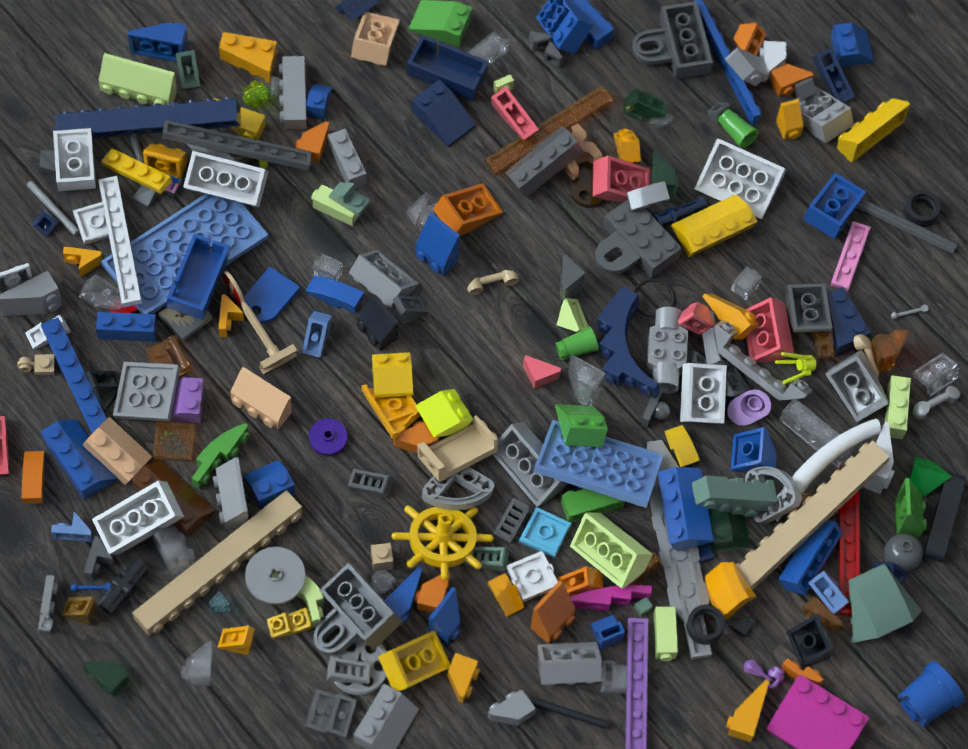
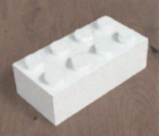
M193 151L184 188L259 207L268 171L259 167Z
M157 481L92 520L108 553L119 555L180 520L184 515L168 482Z

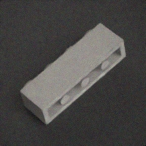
M283 56V64H279V75H283V79H279L280 90H283V95H280V106H283L284 111H280V122H284V129H306L305 57Z

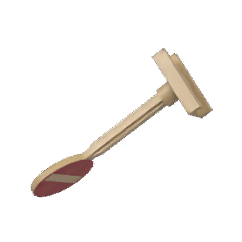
M224 271L222 277L230 295L239 306H242L244 314L265 345L270 356L260 362V370L263 375L297 357L295 354L297 349L294 344L281 351L273 344L252 309L245 303L241 290L228 271Z

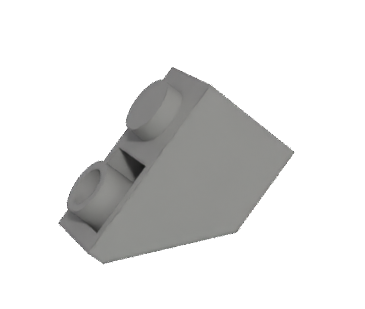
M521 689L517 693L513 691L508 694L503 702L494 703L489 708L488 719L518 726L535 715L536 708Z

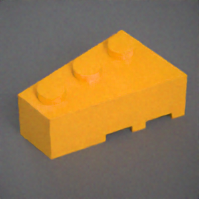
M223 32L219 46L220 59L238 68H243L254 76L258 75L270 83L277 56V41Z

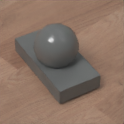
M659 387L660 394L656 399L651 397L643 414L641 426L648 428L652 417L657 420H664L670 415L668 404L660 401L663 393V388Z

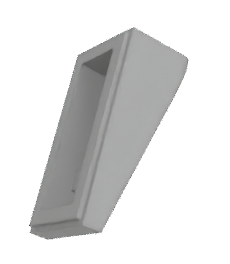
M332 657L328 663L327 680L369 684L371 663ZM335 667H338V673H335ZM344 667H347L346 674H343ZM352 667L355 668V675H351ZM360 668H363V677L359 676Z

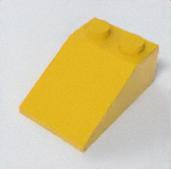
M435 630L378 656L391 687L397 691L408 688L450 667L448 658Z

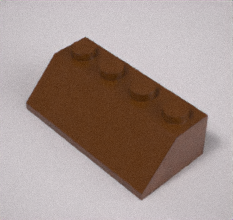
M161 460L145 465L131 478L132 487L137 492L157 481L168 482L184 515L183 518L173 523V525L187 538L216 512L213 507Z

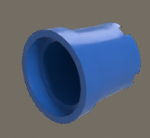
M935 661L929 662L923 668V673L897 695L898 699L902 698L900 702L902 708L913 721L916 719L920 721L918 724L920 727L926 726L949 709H955L965 703V697L957 683Z

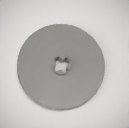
M282 547L266 548L256 553L250 559L245 572L246 585L250 593L259 601L273 605L283 604L294 599L302 590L305 583V568L301 559L294 552ZM273 572H275L276 574H279V578H278V579H275V577H272V573H273Z

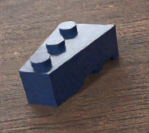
M844 287L827 293L832 323L830 338L833 343L835 357L855 348L854 337L856 335L862 334L869 339L871 334Z

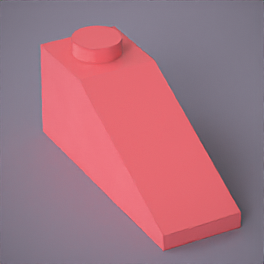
M507 87L491 97V104L523 140L539 131Z

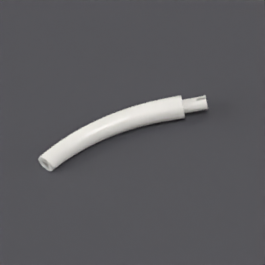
M878 419L867 421L849 429L813 454L792 476L799 487L801 495L811 482L837 457L856 444L880 434L881 426ZM784 486V488L781 490L780 493L786 491L785 486ZM779 502L775 505L776 512L780 508Z

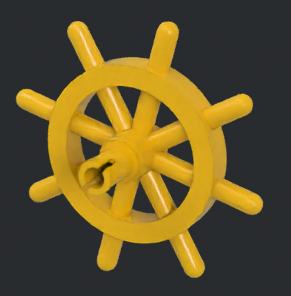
M411 506L404 508V511L414 519L410 527V533L395 532L392 534V539L409 540L411 549L415 554L407 562L409 568H413L422 560L431 566L440 567L441 578L447 580L449 578V567L460 565L465 561L476 569L482 567L481 562L472 556L476 542H492L494 537L491 534H477L476 528L470 520L478 513L476 507L471 508L465 514L458 510H446L438 507L426 509L421 513H418ZM438 520V525L434 526L429 521ZM423 526L431 533H418V531ZM459 528H462L466 534L453 533H455ZM420 541L432 542H430L426 547H424ZM454 541L467 542V544L462 548ZM439 548L440 554L433 553L432 551ZM447 548H451L456 553L448 555Z

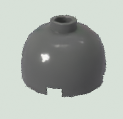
M896 534L888 540L884 547V561L894 562L907 573L913 572L918 568L923 559L924 550L922 544L911 534Z

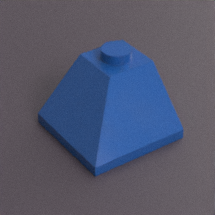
M762 427L733 435L730 470L747 473L754 468L762 466L776 468L777 452L767 428Z
M454 587L450 589L429 617L428 631L432 632L435 630L438 638L447 644L451 639L455 640L461 632L459 630L460 618L457 594Z

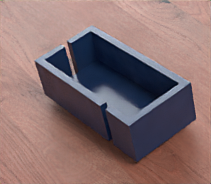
M422 35L407 62V75L431 85L440 79L454 94L474 101L480 85H482L488 74L489 61L442 42L439 44V53L436 54L437 40Z

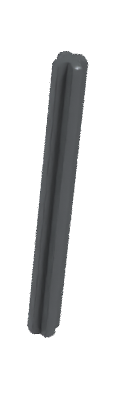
M863 198L856 207L950 253H954L957 247L955 242Z

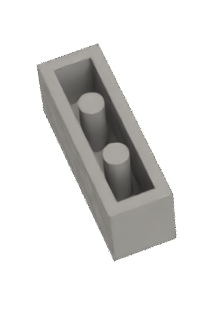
M346 129L328 134V146L345 182L354 183L355 188L366 185L367 173Z

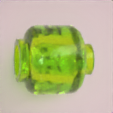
M253 81L243 88L244 96H242V99L247 106L251 104L253 108H257L268 101L270 93L263 82Z

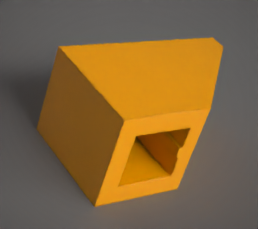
M621 129L618 133H614L619 159L630 163L641 161L639 139L629 129Z
M455 653L448 670V679L459 702L463 703L465 697H470L473 689L470 685L472 680H477L480 669L477 668L478 661Z

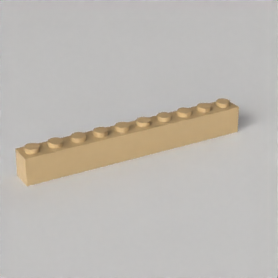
M871 441L869 444L865 443L859 449L860 453L857 456H851L845 462L846 466L841 471L839 469L831 475V480L827 484L825 482L817 488V493L813 497H807L802 503L803 506L798 511L796 509L793 510L788 516L789 519L784 524H778L770 537L766 536L759 543L760 546L755 551L752 549L745 556L746 560L741 564H736L752 590L890 462V457L874 441Z
M287 490L132 612L134 620L148 636L161 631L165 623L176 619L180 611L191 607L195 599L206 595L210 587L215 583H221L225 579V575L230 571H236L245 559H251L260 547H266L271 542V539L275 535L282 534L290 523L297 522L302 516V506Z

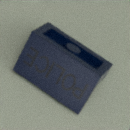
M344 0L335 8L338 13L344 11L352 22L380 1Z

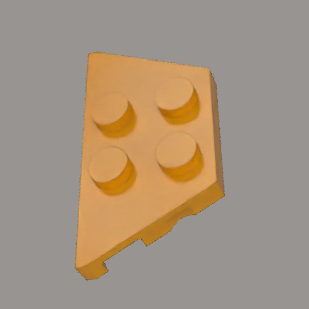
M368 385L361 386L364 396L393 440L420 416L415 407L417 404L411 395L375 397L374 388H368Z

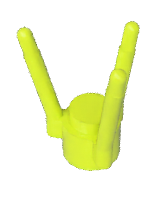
M782 352V356L797 358L798 360L775 361L776 364H796L797 369L802 372L784 380L783 384L790 383L804 376H811V371L816 369V360L812 355Z

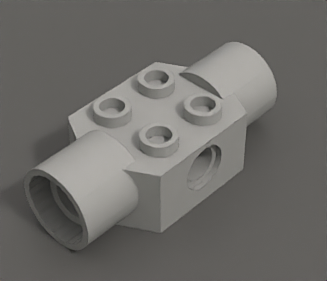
M662 307L656 310L655 326L650 327L648 335L646 372L650 373L652 379L659 384V387L663 388L662 394H671L679 390V376H682L683 364L687 362L688 330L678 324L682 311L675 307Z

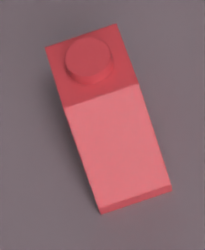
M699 302L691 304L682 311L678 320L679 325L698 335L714 327L709 308Z

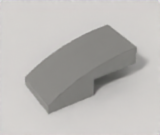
M665 181L627 192L631 211L650 207L652 204L669 201L670 199Z

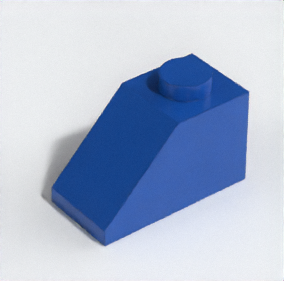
M313 85L306 103V117L320 120L325 119L332 87Z

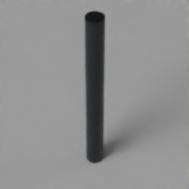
M531 697L530 699L533 706L603 729L607 728L608 721L538 698Z

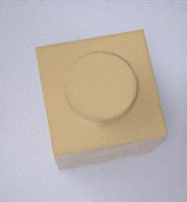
M391 543L371 545L373 572L393 570Z

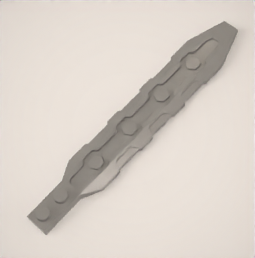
M662 440L647 442V450L663 454L659 471L679 467ZM657 474L649 502L652 511V524L656 531L660 548L661 566L664 567L670 607H675L676 615L684 624L691 660L711 657L710 644L702 645L696 643L690 638L686 629L690 612L699 605L709 604L706 583L703 582L699 564L698 547L676 551L670 545ZM699 615L694 621V627L701 634L707 635L704 615Z

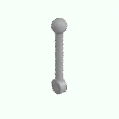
M922 305L921 308L901 313L893 312L891 318L895 320L900 316L908 314L926 313L928 306Z

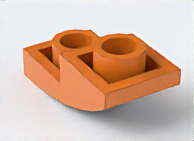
M789 658L781 666V669L785 671L784 674L795 681L800 674L818 686L822 684V676L816 669H811L808 666L802 671L800 665Z

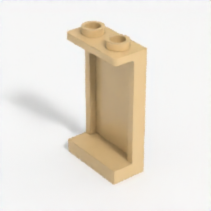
M474 416L472 425L429 447L425 442L418 444V458L440 482L498 452L499 440L497 435L488 429L483 420Z

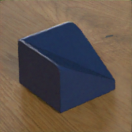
M43 208L32 222V226L47 237L59 220Z

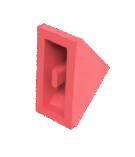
M527 355L524 357L523 367L534 389L560 378V367Z

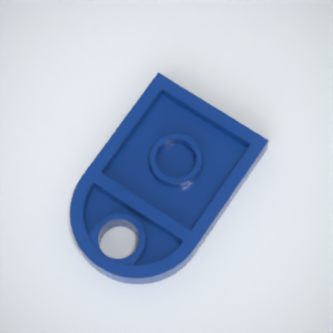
M269 267L245 295L244 301L252 310H261V314L256 317L260 324H267L279 316L300 291V286Z

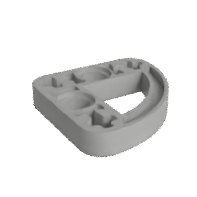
M762 466L748 471L745 475V482H751L752 479H760V483H765L764 476H774L786 488V491L777 495V500L780 503V508L777 512L775 510V503L753 516L756 522L767 524L797 508L801 503L802 496L798 485L788 473L777 468Z
M467 467L446 478L447 483L445 484L438 483L437 479L433 476L424 486L422 498L426 503L441 509H470L482 504L491 497L494 491V483L491 479L471 467ZM470 475L474 480L467 481L464 479V476ZM454 481L475 493L464 498L442 496ZM435 488V493L428 495V493H432V491Z

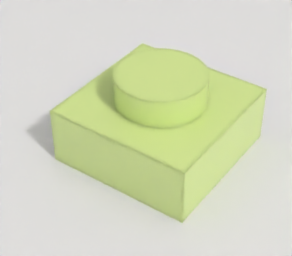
M511 75L494 81L493 91L495 94L505 87L509 91L513 90L514 80Z

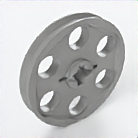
M359 637L353 643L357 647L354 652L345 650L338 655H330V659L335 657L359 661V655H361L362 662L371 663L370 678L374 683L370 687H365L362 683L344 685L342 682L334 681L341 690L353 695L372 693L380 688L387 679L384 670L376 671L374 669V664L380 662L378 656L386 653V649L380 643L376 647V652L369 654L365 651L368 644ZM344 667L343 674H346L347 667ZM353 667L351 675H355V668ZM363 668L360 669V677H363Z

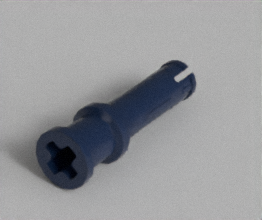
M700 197L677 208H667L665 212L655 213L652 216L663 227L669 223H676L677 219L707 208V202L704 197Z

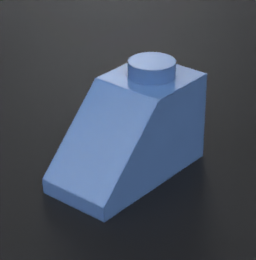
M317 311L312 313L309 317L302 353L321 357L329 334L332 315Z

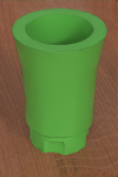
M730 109L724 111L718 119L722 128L732 137L740 149H745L751 145L758 136L759 131L749 125Z
M590 326L555 343L561 360L599 351L595 334Z

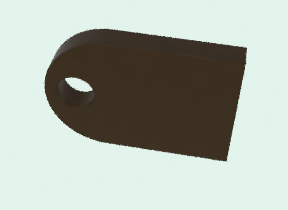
M586 162L579 171L580 177L572 181L570 193L574 202L579 206L595 208L600 206L605 200L593 196V164ZM587 194L589 198L582 200L579 195Z

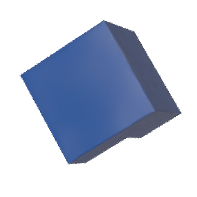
M614 615L591 623L590 626L600 650L624 639L625 631L621 622H617Z

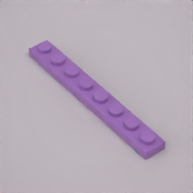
M628 618L625 749H646L648 619Z

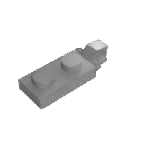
M47 575L45 580L38 632L50 633L53 626V621L49 614L54 613L55 602L51 601L52 595L57 594L58 583H54V576Z

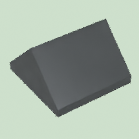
M563 255L560 272V306H562L565 298H574L583 290L585 272L567 255Z

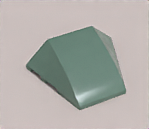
M885 564L849 580L853 643L879 638L913 622L922 611Z

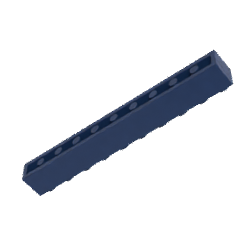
M226 97L224 100L207 99L205 102L191 100L182 104L171 102L169 105L152 104L148 107L135 105L133 108L116 107L113 110L100 108L97 111L80 110L79 113L65 111L62 114L55 115V131L91 128L92 139L163 133L165 120L204 129L241 126V105L237 99Z

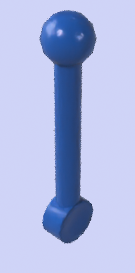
M111 583L88 586L72 584L70 588L74 592L87 589H105L108 592Z

